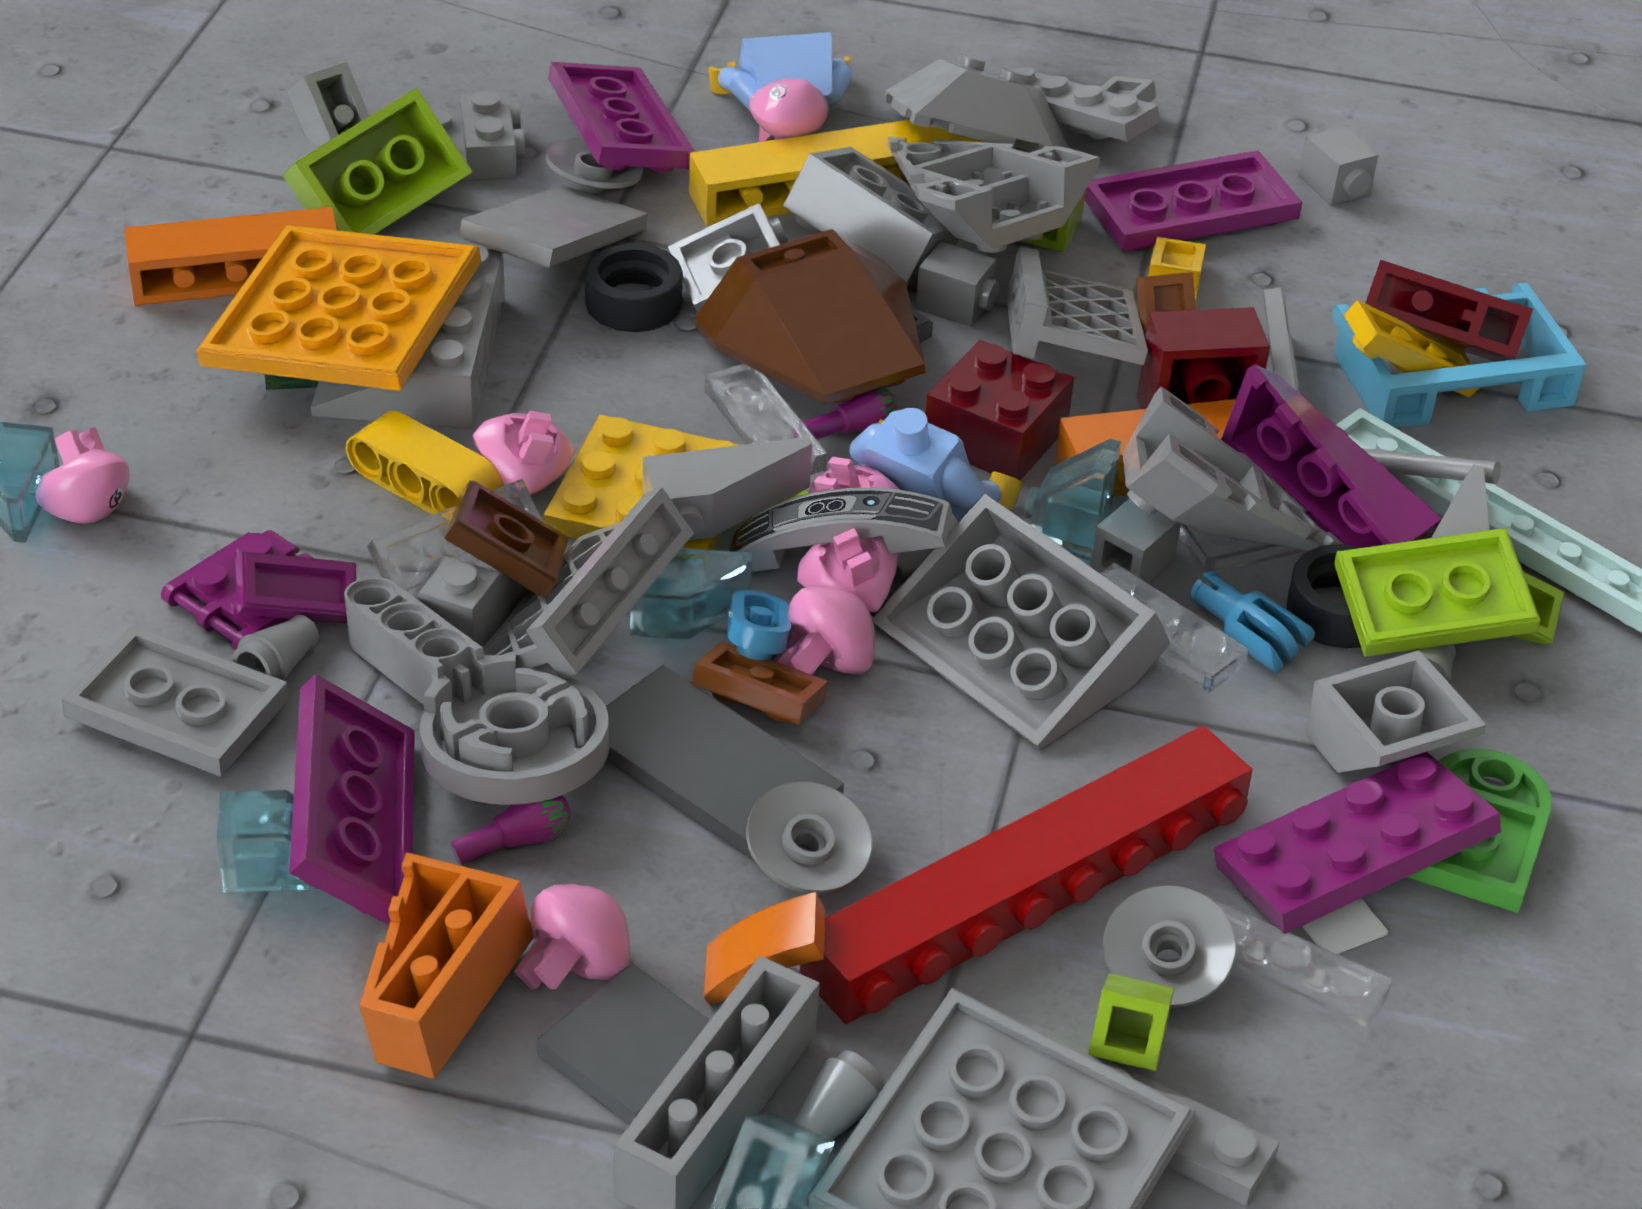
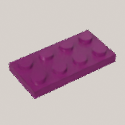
M551 61L548 80L598 164L613 170H624L628 166L648 167L654 171L664 173L671 172L674 168L689 169L690 153L695 151L641 67Z
M1259 150L1092 179L1086 188L1084 199L1122 251L1141 250L1149 246H1155L1157 237L1188 241L1192 238L1219 233L1228 234L1236 230L1263 225L1271 226L1279 222L1300 219L1303 203Z
M315 674L300 688L289 874L355 907L360 912L390 925L388 909L392 896L399 895L404 879L402 870L403 860L406 852L413 854L415 730Z
M1424 752L1407 758L1387 769L1354 782L1341 790L1214 847L1216 867L1276 927L1286 934L1501 833L1500 812L1432 755Z

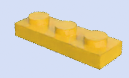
M1359 300L1344 314L1346 321L1355 334L1352 337L1354 345L1371 359H1376L1379 356L1390 361L1402 373L1472 365L1462 349ZM1479 388L1456 390L1455 392L1470 398Z

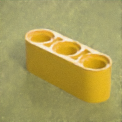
M395 410L387 411L346 441L347 457L359 474L448 524L452 518L459 496L469 480L476 481L499 496L504 491L503 479L497 468L488 459Z

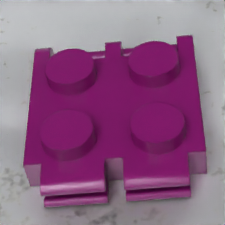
M267 530L262 534L248 532L168 582L161 591V599L172 607L180 605L196 616L197 625L206 631L215 629L230 639L233 650L237 649L242 637L290 620L237 614L236 558L242 551L313 558L307 553L299 556L294 554L298 553L300 548L272 530ZM195 596L207 605L203 607L191 599V597ZM226 621H232L234 624L242 628V630H236L235 628L227 624Z

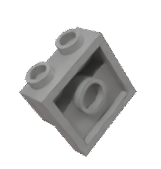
M480 90L473 94H460V111L432 109L472 170L470 175L460 181L517 178L516 158H525L524 132L521 129L519 102L509 103L508 92L496 93L490 90Z
M760 203L686 237L668 246L671 255L680 263L683 271V282L697 313H699L737 257L789 241L779 219L775 218L768 221Z

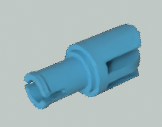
M1208 571L1203 574L1204 579L1212 584L1211 587L1203 583L1199 578L1192 587L1191 600L1224 622V635L1226 638L1275 674L1283 669L1282 661L1289 662L1299 653L1298 644L1305 647L1314 639L1315 631L1311 626L1260 591L1244 594L1222 579L1215 571Z

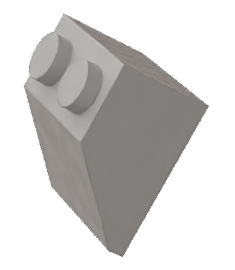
M1418 650L1316 680L1306 735L1337 773L1378 767L1485 734L1487 724L1421 651Z

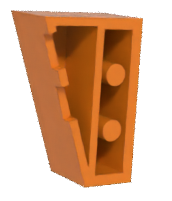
M406 852L402 864L404 879L399 895L392 896L388 909L390 925L385 941L378 942L359 1007L376 1063L435 1079L533 940V934L520 880Z

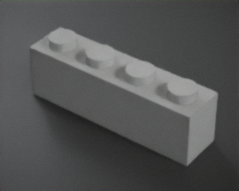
M763 956L758 957L614 1144V1198L636 1209H690L816 1036L819 982Z

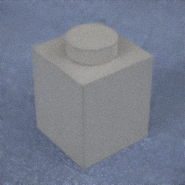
M1346 125L1307 135L1299 177L1331 206L1371 195L1379 154Z
M940 241L919 266L916 309L972 327L983 311H990L997 300L1000 285L999 281L994 280L996 259Z
M1129 498L1096 526L1090 567L1104 577L1137 594L1175 560L1181 523L1171 520L1159 510L1154 515L1149 514Z

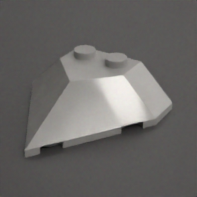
M959 53L957 61L939 59L885 90L882 101L891 104L890 107L903 117L909 118L910 122L928 128L933 126L948 130V132L990 143L1014 144V146L1031 152L1043 149L1044 146L1069 148L1042 89L1026 84L1028 75L1002 67L999 75L984 70L986 61Z
M888 137V148L919 201L955 238L974 243L976 248L983 252H1001L1007 249V244L1019 240H1038L1043 237L1044 232L1063 227L1100 166V157L1066 147L1044 146L1043 149L1026 153L1013 149L1014 144L935 140L934 143H908L907 138Z
M1162 386L1157 390L1122 453L1126 488L1129 489L1127 495L1138 507L1152 515L1159 510L1173 521L1215 535L1305 550H1312L1322 545L1343 544L1331 532H1325L1318 527L1313 519L1305 513L1307 510L1246 454L1237 452L1216 437L1219 430L1205 417Z

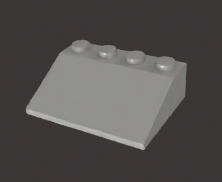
M479 246L482 262L401 391L319 381L311 405V416L374 421L387 411L395 410L424 425L473 428L505 303L503 252Z
M984 494L947 535L945 547L935 548L872 618L873 625L1040 751L1131 689L1171 644L1155 611L987 494Z

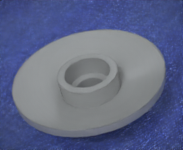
M581 138L557 141L551 144L546 152V162L553 171L576 183V187L581 191L591 194L602 193L605 189L632 186L638 183L643 175V167L628 166L624 170H613L598 164L584 139Z
M797 781L776 786L758 799L747 821V844L756 864L773 881L796 892L828 894L842 890L861 876L871 856L872 834L864 814L847 796L823 784ZM797 845H806L809 848H811L813 852L803 850Z
M1159 885L1132 894L1113 911L1106 924L1103 936V955L1109 973L1175 988L1171 1008L1190 1006L1214 994L1228 978L1235 959V935L1226 914L1209 897L1182 886ZM1170 949L1176 951L1181 958L1175 962H1164L1157 958V954L1162 950Z

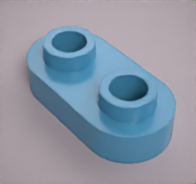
M740 590L734 592L727 617V637L733 644L737 645V652L747 658L761 661L770 660L772 654L783 653L786 650L791 630V622L788 618L789 604L776 596L759 591Z

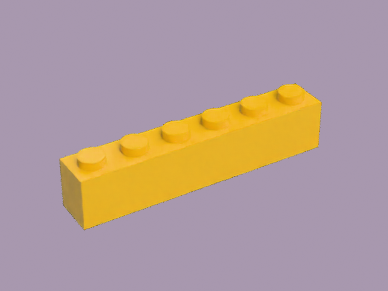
M909 119L691 152L689 195L706 226H712L760 203L766 217L793 212L783 205L810 153L852 147L909 184L888 148V137L907 138L908 143H934L935 140L985 143L986 141L948 132V130L933 126L928 128L911 123Z

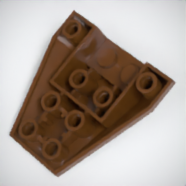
M833 229L737 257L695 317L696 328L715 350L826 405L834 402H847L854 399L858 394L883 386H897L908 378L926 373L905 280L883 259Z

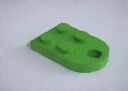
M1466 749L1450 753L1441 758L1439 762L1500 812L1501 833L1422 869L1407 878L1519 913L1551 813L1552 798L1550 790L1543 778L1532 767L1511 755L1488 749ZM1481 777H1494L1500 779L1506 785H1492Z

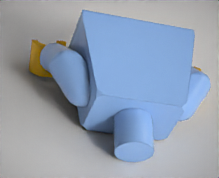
M831 32L742 39L738 69L734 61L728 62L727 67L723 69H717L713 66L708 67L710 90L715 94L732 93L749 110L750 98L756 91L767 84L783 78L802 79L809 81L818 88L825 97L828 110H830V106L841 102L853 78V72L850 68L851 57L844 56V59H832Z
M905 408L891 412L885 421L880 419L878 423L871 424L850 445V455L855 462L862 464V466H869L879 470L896 484L900 490L929 495L950 502L952 514L958 522L984 494H987L1005 508L1014 510L1024 483L1016 478L995 471L992 472L990 480L980 481L970 467L963 441L957 435L928 423L925 413L917 408Z

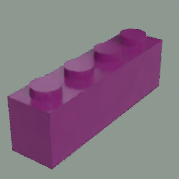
M1253 365L1247 369L1221 438L1223 442L1237 452L1246 454L1307 510L1305 513L1313 519L1318 527L1325 532H1331L1345 545L1365 548L1432 538L1442 518L1424 500L1412 493L1383 464L1371 457L1342 428L1330 421L1302 393L1296 391L1282 377L1258 365Z

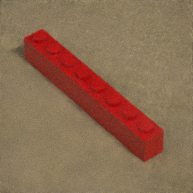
M1202 725L826 917L824 960L800 965L799 973L820 983L819 996L845 1025L867 1013H877L904 993L921 984L928 985L934 983L949 969L974 956L981 957L988 954L1000 942L1024 929L1031 930L1037 928L1054 913L1075 902L1082 903L1089 900L1101 888L1124 876L1130 877L1138 874L1148 863L1173 850L1180 851L1185 849L1197 837L1220 825L1226 826L1235 822L1247 807V796L1253 769L1208 728Z

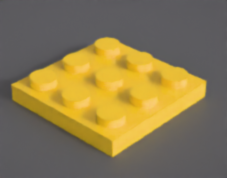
M599 414L543 514L544 523L565 534L567 537L574 539L619 523L642 498L643 457L736 446L739 444ZM722 533L712 538L687 541L672 561L705 568Z

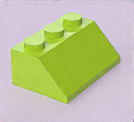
M416 87L297 160L282 176L304 209L332 207L337 231L375 235L470 175L472 170Z

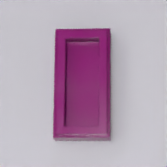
M242 551L236 558L237 614L291 619L296 615H303L311 621L347 624L344 592L351 583L357 581L356 563Z

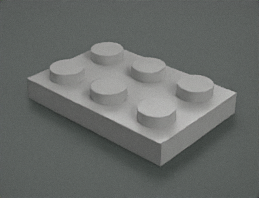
M132 625L71 688L61 701L64 717L222 777L289 700L287 682Z

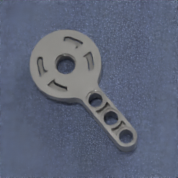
M381 577L363 578L351 583L345 589L344 596L351 649L424 705V713L420 722L422 760L426 771L438 785L457 796L476 802L498 805L529 804L553 799L569 793L588 782L603 767L610 747L609 718L604 702L590 687L571 677L562 679L554 672L531 668H517L516 654L484 655L483 647L389 579ZM575 730L576 732L577 746H583L582 748H575V739L572 731ZM443 741H445V748L448 755L443 751Z

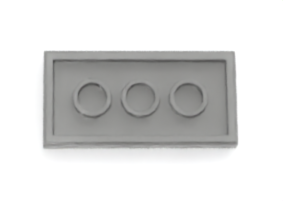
M560 185L463 218L459 236L463 237L462 239L549 268L646 230L649 213L565 185Z

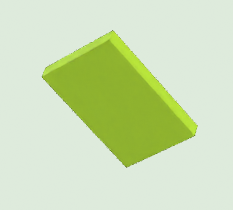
M1507 528L1336 552L1334 565L1364 657L1537 633L1541 620Z

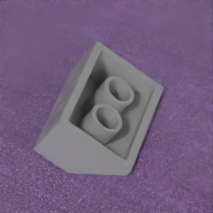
M852 147L810 153L783 205L797 215L796 222L803 228L814 233L833 229L880 257L905 280L906 286L918 283L919 266L940 241L955 246L960 240L955 238L919 201L909 184Z

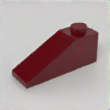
M1381 259L1365 304L1460 348L1464 352L1494 362L1516 359L1533 311L1532 308Z

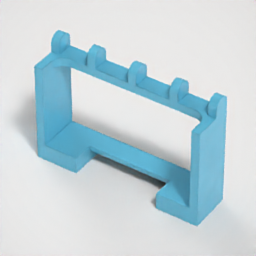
M1526 282L1514 284L1512 293L1492 296L1533 309L1521 342L1530 358L1392 375L1381 357L1378 356L1376 359H1371L1354 345L1352 337L1355 334L1344 317V314L1349 309L1348 305H1334L1332 310L1333 321L1338 328L1334 350L1335 358L1369 413L1396 429L1430 425L1436 396L1440 392L1522 382L1518 400L1526 412L1575 406L1586 363ZM1484 287L1473 289L1479 292L1489 294Z

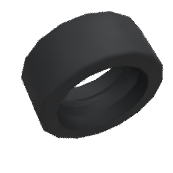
M620 244L599 251L588 261L585 270V304L589 315L600 324L619 331H649L669 324L680 313L683 302V271L679 261L668 251L646 244ZM639 283L655 288L631 292L618 290L613 287L619 284Z
M1345 544L1322 545L1305 552L1294 564L1286 609L1312 627L1315 631L1313 640L1324 645L1345 649L1361 647L1348 605L1328 600L1316 592L1315 589L1330 586L1342 587L1334 565L1336 552L1362 547Z

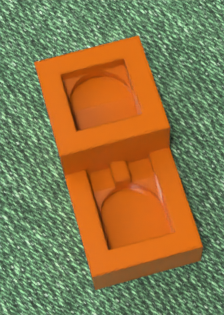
M813 892L798 896L758 911L734 924L707 945L704 998L708 1005L725 1001L759 956H763L787 968L824 960L825 907L817 893Z

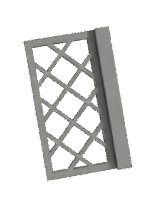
M1019 246L1006 292L1013 354L1034 358L1038 342L1042 341L1144 365L1148 348L1132 290L1042 269L1039 250Z
M660 487L646 492L621 522L580 536L564 554L557 584L547 599L531 591L483 646L484 655L516 654L517 668H533L549 663L562 679L576 675L694 534L664 489Z

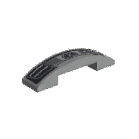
M844 488L810 493L773 505L751 517L735 529L722 567L726 575L780 568L785 549L833 543V537L855 528L859 535V539L883 536L889 554L945 547L952 508L950 502L933 496L888 488Z

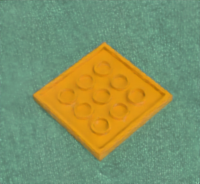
M286 225L196 350L199 364L203 367L401 391L482 262L479 246Z

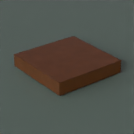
M469 480L460 494L444 537L448 542L547 599L557 584L568 542L565 534L474 480Z

